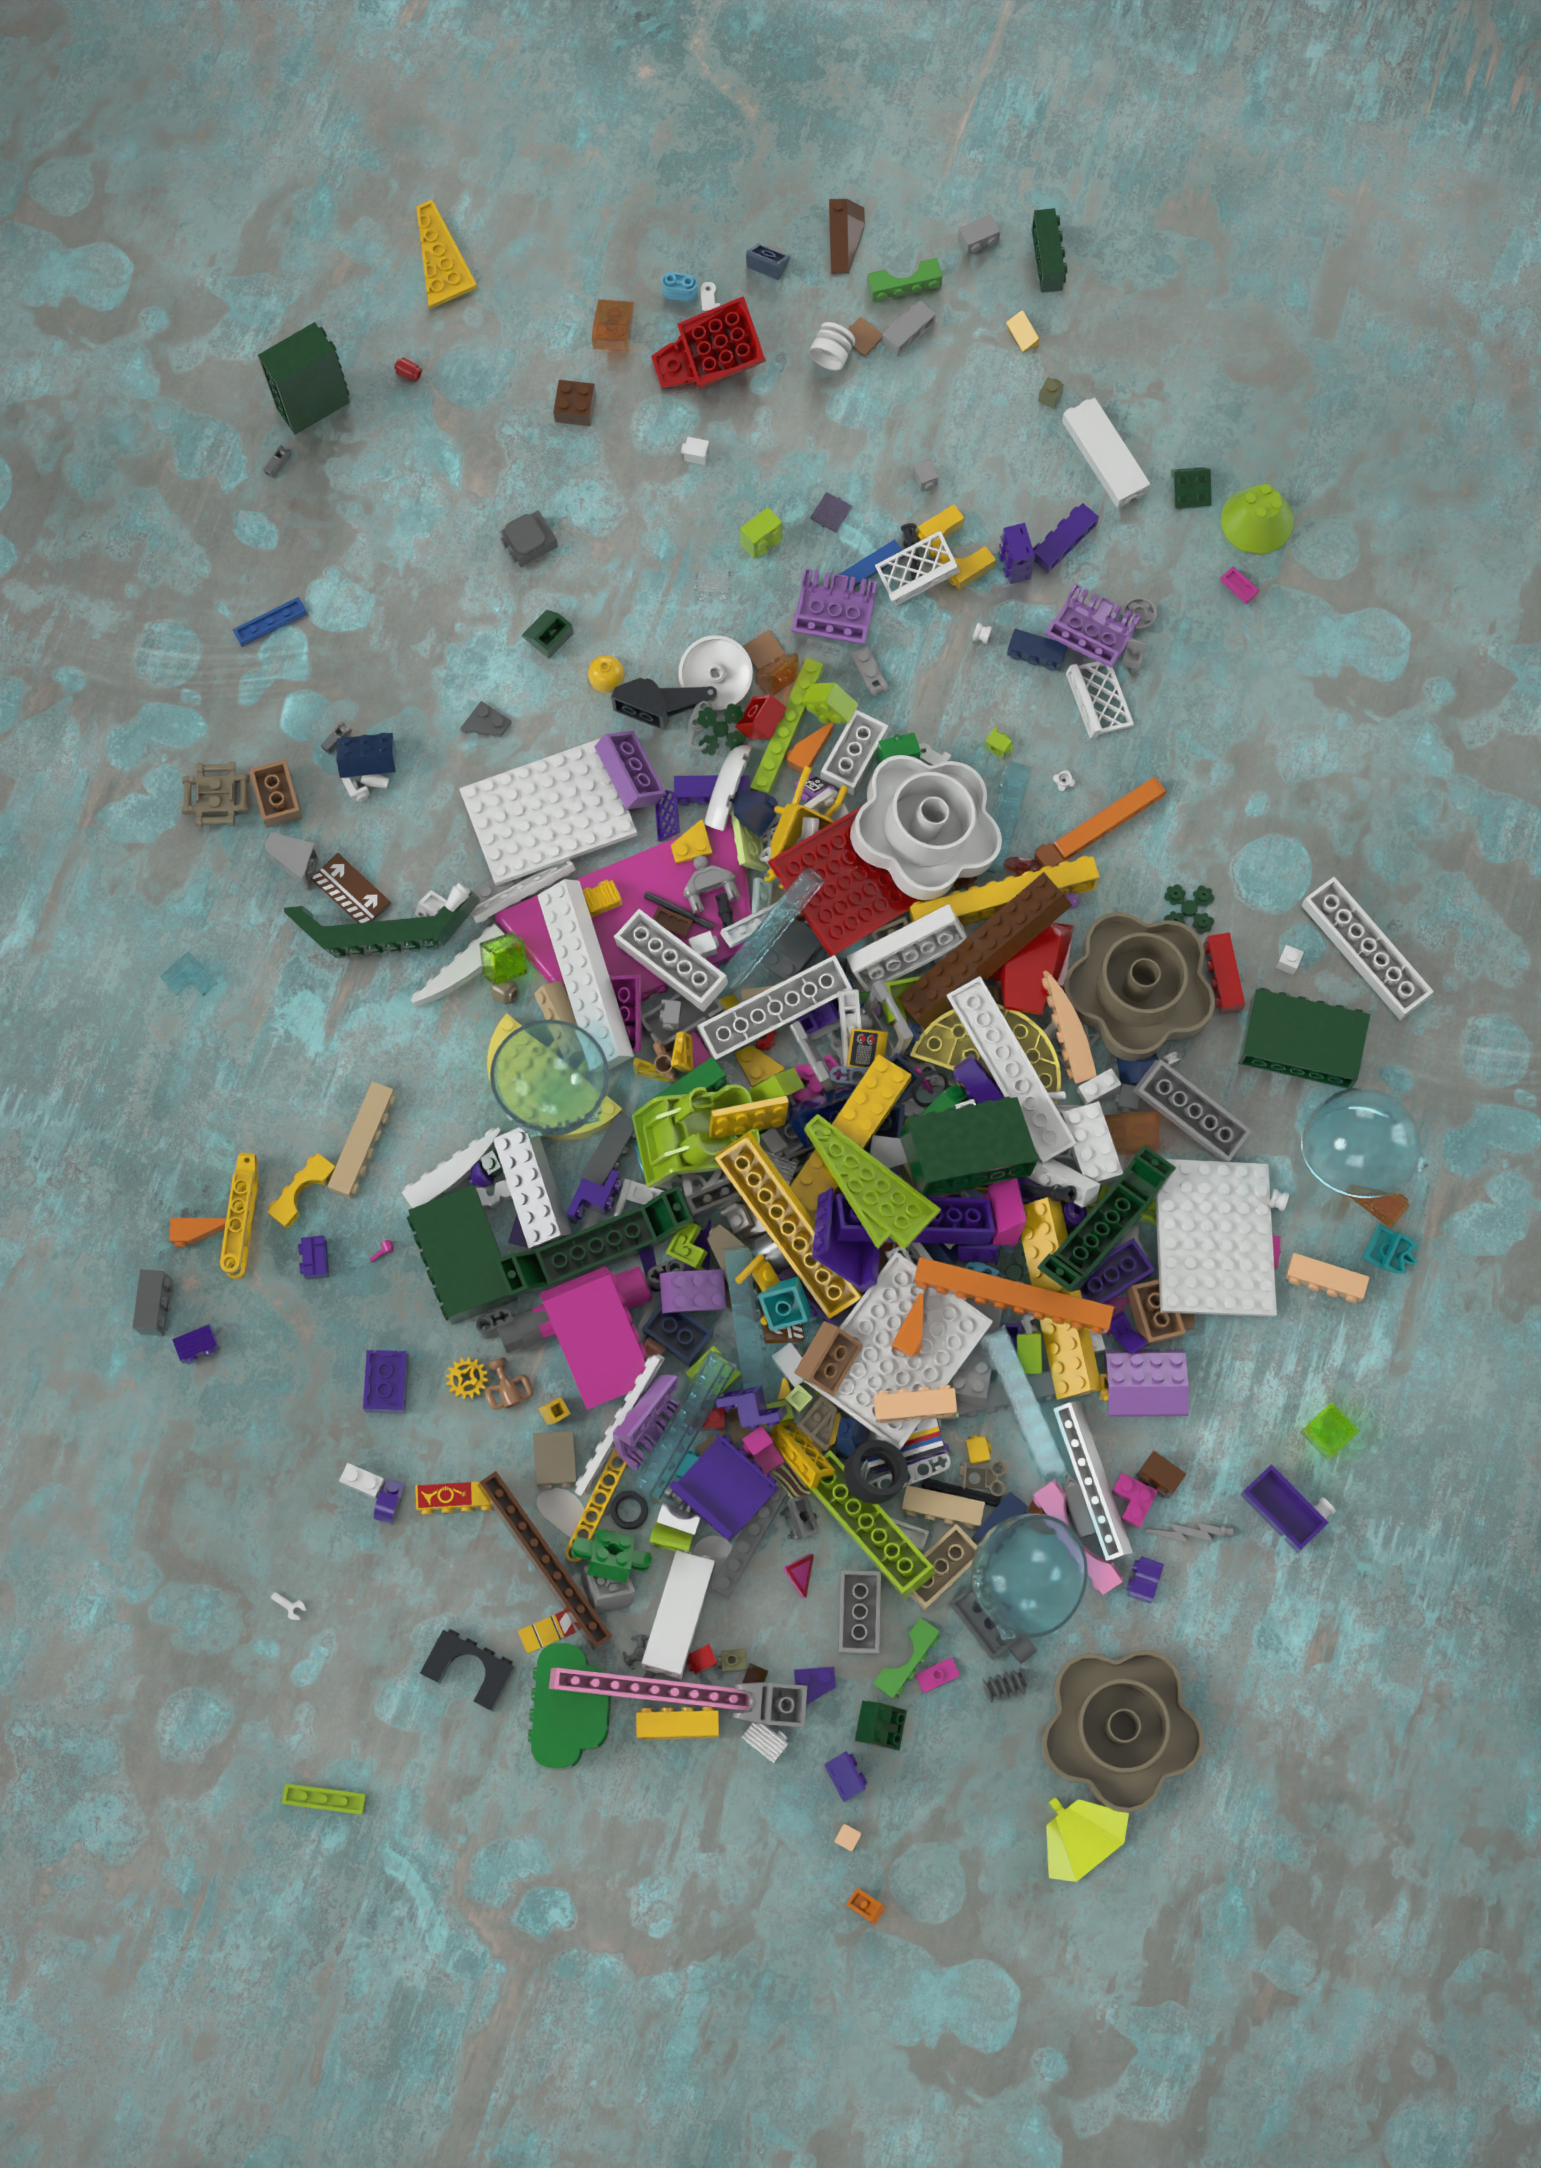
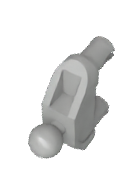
M702 855L695 857L693 865L698 871L693 873L683 892L684 897L690 902L693 914H698V909L700 913L705 910L699 895L716 888L724 887L729 901H734V897L736 900L741 897L735 885L736 877L732 872L713 865L707 867L708 860Z

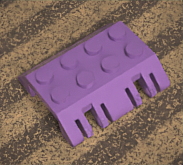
M804 568L800 598L791 632L865 645L875 600L877 581L869 580L868 589L865 592L867 579H862L860 592L854 591L855 577H851L848 589L849 576L833 573L831 585H829L830 573L826 572L824 586L817 585L819 571L815 570L813 582H811L812 570Z
M1074 584L1067 602L1056 620H1052L1045 635L1112 668L1126 648L1128 639L1132 637L1141 616L1134 613L1127 625L1132 611L1127 610L1122 622H1119L1116 618L1122 606L1117 605L1112 616H1110L1115 603L1101 596L1094 608L1099 597L1096 593L1092 596L1087 606L1083 602L1088 595V589L1085 588L1079 600H1077L1082 587Z
M1105 1349L1104 1367L1107 1369L1109 1417L1189 1416V1382L1184 1349H1174V1351L1167 1349V1352H1161L1160 1349H1155V1351L1152 1349H1141L1133 1354H1130L1128 1351L1121 1352L1120 1349H1115V1351L1113 1349Z
M659 1375L656 1380H653L648 1387V1391L639 1397L633 1410L627 1412L625 1420L613 1431L617 1454L635 1471L640 1468L642 1462L647 1458L640 1449L636 1448L638 1443L643 1449L651 1453L654 1449L653 1447L657 1446L666 1434L665 1432L670 1429L668 1424L659 1416L663 1414L670 1422L674 1423L677 1420L676 1417H679L684 1411L683 1405L671 1398L679 1387L678 1378L675 1375Z

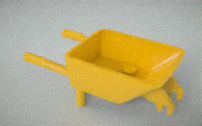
M805 766L792 803L786 804L785 807L776 806L774 808L775 813L782 815L771 840V859L796 845V841L801 837L803 817L818 818V831L835 822L830 817L842 805L849 787L841 786L835 803L824 815L804 805H799L804 786L812 768ZM771 869L767 871L770 874L769 877H764V880L771 882L777 876ZM782 884L778 885L779 888L785 889Z

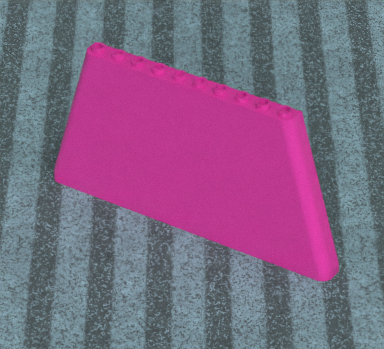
M729 815L727 826L723 831L704 825L712 850V855L706 858L708 860L707 867L713 865L728 870L736 877L735 885L741 897L737 900L734 897V901H729L728 898L730 909L732 908L733 922L736 923L751 915L752 905L747 868L739 865L737 847L734 840V829L731 822L732 816ZM681 836L575 879L580 882L582 890L588 887L592 889L604 880L614 881L623 905L592 917L591 920L609 976L641 975V1002L648 1000L653 994L666 992L670 986L618 947L614 936L638 909L653 919L659 905L644 898L646 891L693 913L690 902L684 897L683 892L693 873L698 871V869L693 865L694 860L676 865L671 849V844ZM719 887L699 895L705 910L700 913L698 909V914L695 915L714 923L712 930L693 923L686 939L674 935L690 947V938L710 931L712 937H717L719 947H717V954L705 959L717 969H720V966L724 964H733L738 961V958L743 956L750 957L757 951L750 948V939L730 948L721 936L720 932L723 929V924L718 916L719 910L715 896L720 893H726L724 887ZM538 896L496 913L494 917L498 927L547 984L561 981L567 993Z

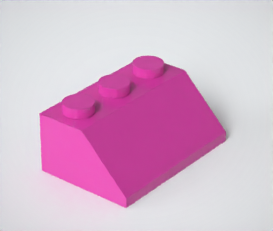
M1013 1179L988 1186L986 1193L982 1197L983 1199H990L995 1230L992 1237L993 1245L1016 1246L1027 1222L1018 1181Z

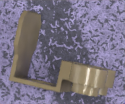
M965 1460L964 1464H960V1476H963L962 1487L963 1489L989 1488L992 1495L1000 1497L1005 1493L1006 1486L1002 1481L998 1480V1477H1002L1006 1473L1007 1466L1003 1461L997 1460L992 1463L991 1468H967V1460ZM1000 1466L1002 1472L997 1473L995 1467ZM975 1472L980 1475L981 1480L979 1483L972 1484L969 1481L971 1473ZM995 1486H999L1001 1488V1491L999 1493H996L994 1491Z

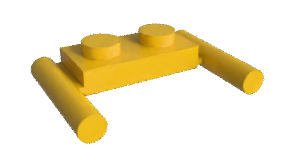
M758 1254L735 1278V1281L741 1284L752 1273L762 1292L780 1282L770 1263L764 1261L765 1257L762 1254ZM765 1315L760 1319L763 1325L768 1323Z

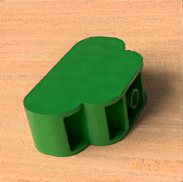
M553 1643L541 1651L537 1667H533V1679L536 1681V1686L531 1690V1700L534 1701V1709L530 1708L529 1720L533 1722L532 1729L528 1731V1742L531 1743V1752L537 1763L552 1770H567L574 1767L580 1761L583 1751L595 1750L606 1741L609 1733L611 1696L549 1689L551 1668L604 1673L600 1668L589 1665L586 1655L577 1646L569 1643Z

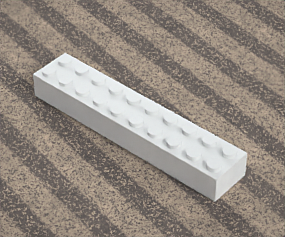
M564 879L537 896L591 1071H608L634 1057L580 882Z

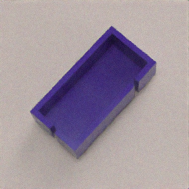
M1272 1464L1240 1494L1281 1537L1283 1535L1286 1536L1284 1540L1296 1553L1302 1550L1329 1523Z

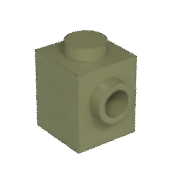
M1048 377L1039 392L1038 402L1055 409L1063 394L1064 384L1058 379Z
M745 1649L722 1650L721 1656H717L718 1668H722L723 1673L747 1671Z

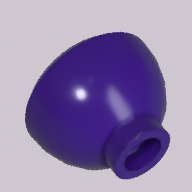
M477 1162L471 1170V1176L468 1177L470 1184L475 1187H489L493 1185V1175H489L484 1171L482 1162Z

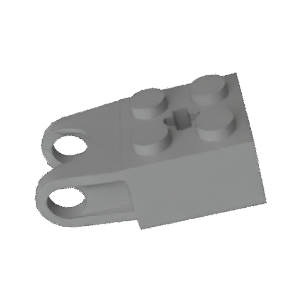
M765 1682L735 1684V1689L743 1691L748 1695L750 1703L745 1711L733 1713L732 1718L756 1724L805 1726L807 1686Z

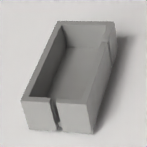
M678 993L668 1000L681 1001L679 1029H674L673 1031L663 1029V1021H660L662 1004L641 1016V1026L648 1037H651L653 1044L660 1040L667 1051L674 1047L678 1032L690 1033L694 1031L696 1033L698 1032L697 1025L725 1012V1009L716 997L703 1012Z

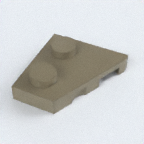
M820 1396L796 1427L822 1450L827 1451L837 1408L825 1397Z

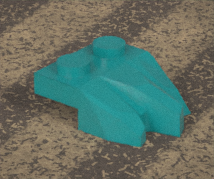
M1377 1224L1361 1259L1385 1271L1396 1274L1406 1273L1404 1264L1414 1266L1418 1262L1411 1255L1410 1251L1416 1250L1419 1246L1404 1234L1396 1233L1382 1224Z

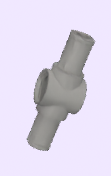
M904 1056V1060L911 1067L920 1069L922 1073L936 1070L935 1066L930 1063H920L910 1056ZM933 1074L931 1077H925L929 1085L937 1086L944 1090L945 1082L940 1075ZM948 1080V1088H949V1087L952 1086L954 1083H952L951 1081Z

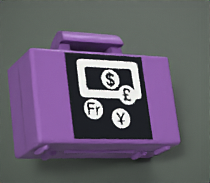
M810 773L800 799L807 803L827 788L835 791L836 789ZM799 779L795 781V792L798 786Z

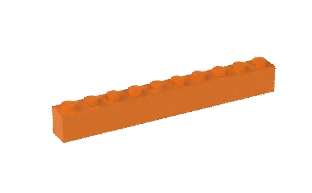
M922 1257L918 1259L912 1283L916 1284V1287L919 1289H936V1292L939 1294H955L956 1298L967 1300V1298L975 1299L974 1302L978 1304H994L995 1308L1001 1310L1006 1308L1014 1309L1013 1312L1025 1315V1313L1033 1314L1034 1318L1041 1320L1049 1318L1052 1319L1053 1323L1060 1325L1064 1323L1072 1324L1071 1327L1080 1330L1088 1328L1091 1329L1092 1333L1100 1335L1109 1330L1114 1309L1113 1306Z

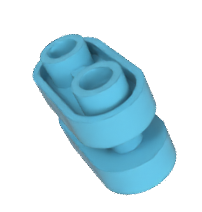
M668 272L662 277L663 295L672 300L692 302L698 296L697 280L692 275Z

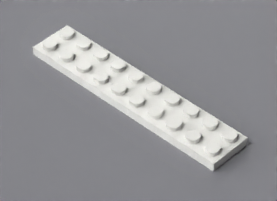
M979 976L947 994L948 1000L1004 1097H1018L1036 1153L1042 1163L1077 1145L982 978Z

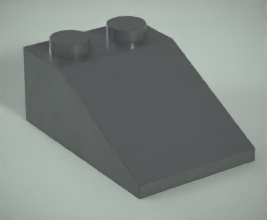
M793 918L766 951L760 963L782 979L787 980L805 970L822 944L811 928Z

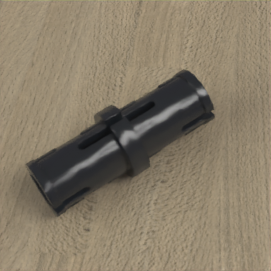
M726 893L716 895L715 899L719 910L718 916L721 918L724 929L734 924L732 908L730 909Z

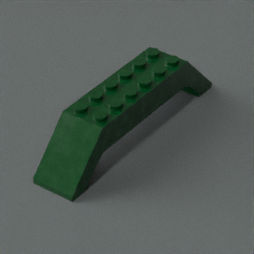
M470 890L469 897L454 912L443 906L435 916L333 926L320 925L313 919V914L303 906L284 908V913L334 958H345L346 955L352 954L354 957L364 956V953L381 955L383 951L401 953V950L409 949V951L414 952L420 951V948L427 947L429 950L439 949V946H445L478 905L479 897Z
M1144 1145L1134 1156L1113 1187L1055 1253H1049L1037 1269L1069 1292L1080 1290L1143 1217L1176 1167Z
M678 1185L661 1192L658 1196L638 1208L535 1250L511 1253L496 1259V1263L510 1297L546 1291L605 1266L607 1267L639 1254V1252L654 1248L694 1221Z

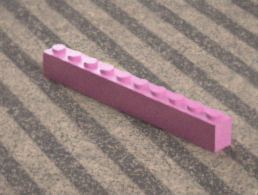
M551 1668L549 1689L739 1711H745L750 1703L748 1695L735 1688L563 1668Z

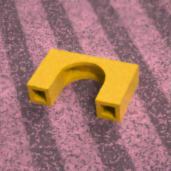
M954 504L918 526L917 538L919 542L938 531L942 532L945 539L948 535L964 526V516ZM940 538L932 541V548H940L942 543ZM986 546L968 557H954L961 572L948 578L952 586H956L960 590L994 569L996 559ZM929 550L928 554L931 558L936 559L938 552ZM941 553L938 563L945 564L951 561L948 555Z

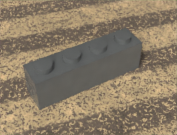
M621 1113L615 1116L582 1173L580 1180L585 1178L605 1186L612 1169L615 1171L619 1170L622 1156L628 1154L631 1148L629 1146L632 1139H636L634 1124L631 1118Z

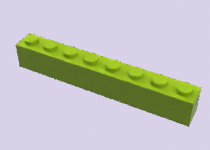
M806 657L785 705L787 709L784 712V718L778 722L775 733L771 737L752 781L751 791H765L771 795L785 763V756L791 748L807 712V707L801 701L810 684L819 683L823 674V663Z

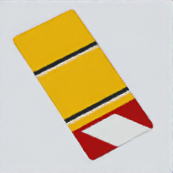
M563 1610L518 1630L526 1653L529 1654L574 1634L575 1629L570 1617Z

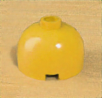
M601 655L590 663L588 679L595 690L601 693H611L615 687L622 685L624 682L625 672L623 665L614 656Z

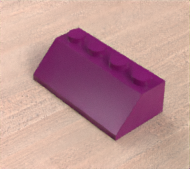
M641 975L609 976L633 1053H641Z

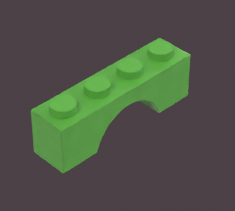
M933 258L920 261L918 270L908 278H896L891 276L886 270L868 273L867 283L872 301H883L893 296L900 297L911 292L918 293L924 289H935L942 286L943 276L938 259Z
M920 1617L908 1634L913 1645V1654L909 1662L900 1668L884 1667L873 1683V1686L891 1699L895 1696L899 1698L905 1689L902 1686L907 1679L911 1681L917 1671L914 1669L918 1663L923 1664L929 1654L926 1653L930 1646L934 1648L940 1640V1637H938L940 1631Z

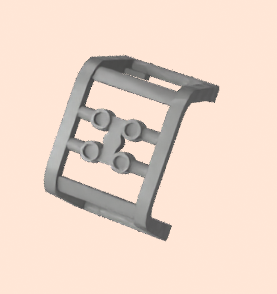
M881 979L873 983L866 1004L860 1008V1014H867L869 1018H872V1030L885 1031L874 1009L878 1001L881 1003L886 1001L897 1021L894 1027L899 1038L894 1048L889 1037H887L885 1054L887 1056L886 1059L890 1060L896 1053L903 1057L914 1035ZM840 1019L810 1034L805 1033L799 1021L791 1024L789 1027L797 1043L800 1045L816 1077L827 1093L834 1094L847 1087L832 1083L830 1071L814 1044L815 1041L828 1036L831 1041L832 1051L838 1055L840 1065L844 1066L842 1040L838 1039L834 1033L841 1029ZM857 1072L853 1075V1080L855 1081L864 1075Z

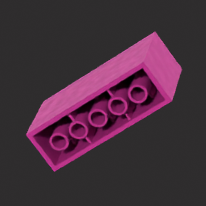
M606 1266L540 1293L546 1312L587 1410L629 1393V1391H633L636 1386V1378L640 1373L643 1374L646 1369L644 1366L647 1361L644 1360L647 1357L642 1343H637L640 1337L634 1324L630 1325V1322L633 1321L627 1306H622V1304H625V1300L620 1289H615L618 1283L612 1270L608 1271Z

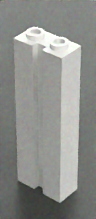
M1095 397L1090 400L1086 399L1079 406L1071 407L1063 413L1062 423L1117 509L1129 503L1133 498L1137 499L1149 492L1150 482Z
M676 1550L642 1660V1669L654 1673L660 1672L665 1674V1676L681 1680L715 1569V1561L705 1555L701 1557L695 1556L692 1552L685 1553V1550Z

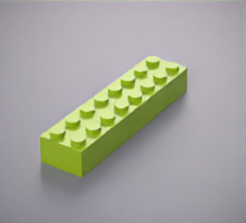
M830 1450L824 1455V1458L835 1469L834 1475L821 1477L817 1488L810 1489L807 1485L806 1487L906 1600L936 1574L934 1567L878 1504H867L851 1494L844 1480L845 1466ZM817 1465L820 1470L824 1469V1467Z

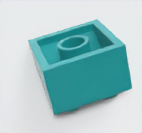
M799 1277L780 1281L758 1294L771 1331L809 1321L811 1309Z

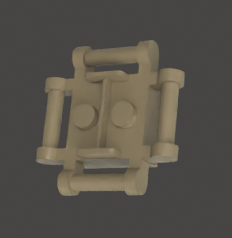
M235 762L206 765L197 763V777H182V783L184 784L182 814L196 815V827L217 824L234 826L237 813L249 812L247 794L250 776L248 774L236 775ZM229 771V776H204V772ZM237 783H240L239 805H237ZM192 785H196V807L191 806Z

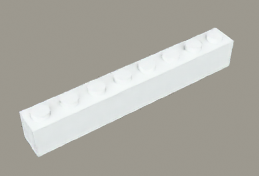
M1069 1402L1054 1408L1106 1561L1116 1560L1133 1554L1081 1403Z

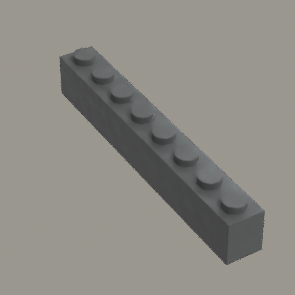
M814 1145L808 1146L774 1160L772 1163L786 1182L798 1176L816 1148ZM729 1179L685 1198L693 1220L744 1200Z

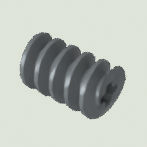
M1019 1668V1675L1015 1670H1012L1011 1677L1007 1672H1004L1003 1679L999 1674L996 1675L995 1681L991 1676L988 1677L987 1683L982 1678L987 1698L991 1703L994 1702V1696L999 1701H1001L1002 1694L1007 1699L1010 1692L1017 1696L1018 1689L1022 1694H1025V1688L1027 1687L1022 1668Z

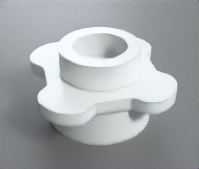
M1068 770L1053 776V781L1057 783L1058 790L1060 791L1075 785V780L1072 779Z

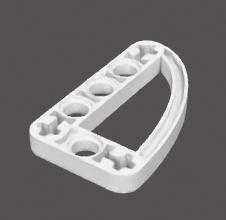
M948 1453L908 1465V1472L911 1477L908 1482H905L903 1487L948 1469L951 1463ZM939 1456L947 1459L944 1467H941V1465L934 1466L936 1471L932 1472L929 1460L932 1459V1462L935 1463L938 1461ZM867 1458L860 1469L865 1481L869 1471ZM920 1464L928 1465L929 1471L927 1474L921 1475L918 1473L917 1468ZM891 1472L867 1483L875 1487L873 1483L877 1482L878 1488L882 1489L880 1483L883 1479H889L892 1482Z

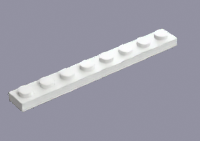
M659 1354L653 1355V1357L650 1356L644 1365L646 1367L643 1374L640 1373L635 1380L636 1386L634 1390L629 1391L625 1397L626 1403L623 1408L617 1411L614 1424H611L606 1430L604 1442L601 1441L595 1450L597 1454L594 1459L591 1458L585 1467L587 1469L586 1473L577 1480L575 1493L583 1496L588 1493L615 1446L613 1439L614 1429L622 1424L627 1412L633 1410L639 1397L646 1393L650 1383L661 1367L665 1358Z

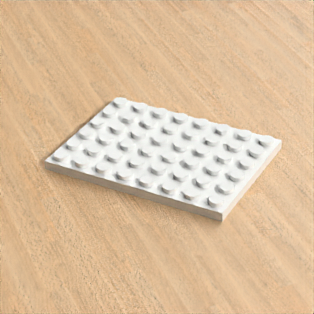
M600 739L459 788L495 886L638 835L628 809L626 810L594 747Z
M1165 1159L1174 1165L1176 1169L1156 1197L1160 1312L1275 1317L1277 1310L1271 1207H1269L1270 1185L1268 1164Z
M895 1252L878 1275L877 1284L866 1291L840 1327V1329L859 1341L863 1346L834 1397L805 1380L803 1381L884 1441L892 1443V1445H895L900 1450L921 1420L876 1424L874 1395H877L879 1391H889L890 1394H894L900 1389H910V1392H916L921 1387H930V1390H937L938 1386L948 1385L993 1321L966 1301L956 1298L955 1294L948 1293L943 1295L937 1293L936 1289L928 1288V1290L917 1288L916 1284H912L916 1265L898 1252ZM919 1293H922L924 1295L921 1344L924 1346L918 1356L914 1355L913 1358H910L891 1348V1344Z

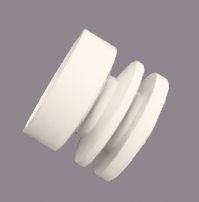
M825 322L821 325L817 338L809 349V355L812 360L824 368L835 371L841 370L855 344V337L845 327L836 323Z

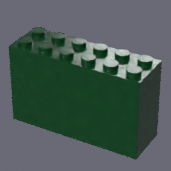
M315 322L258 354L275 407L294 435L350 403L348 398L350 393L344 380L345 376L341 370L342 366L338 361L339 357L335 352L337 349L332 341L328 342L327 334L323 327L319 328Z
M1267 988L1256 989L1250 1002L1238 1064L1351 1090L1358 1080L1371 1014L1361 1009L1350 1010L1343 1005H1328L1325 1001H1310L1307 997L1303 996L1292 997L1285 992L1274 993Z
M1004 1097L993 1102L992 1100H987L978 1105L968 1104L963 1108H948L938 1113L932 1111L923 1116L912 1115L905 1120L899 1135L916 1189L924 1197L1031 1176L1039 1160L1018 1097Z
M474 1185L408 1210L410 1215L407 1217L408 1223L412 1231H416V1234L413 1236L419 1250H423V1252H420L423 1263L426 1267L430 1268L426 1271L432 1285L436 1284V1288H433L439 1303H443L440 1309L446 1321L450 1320L451 1324L454 1325L518 1300L517 1296L510 1297L496 1263V1259L501 1258L502 1255Z

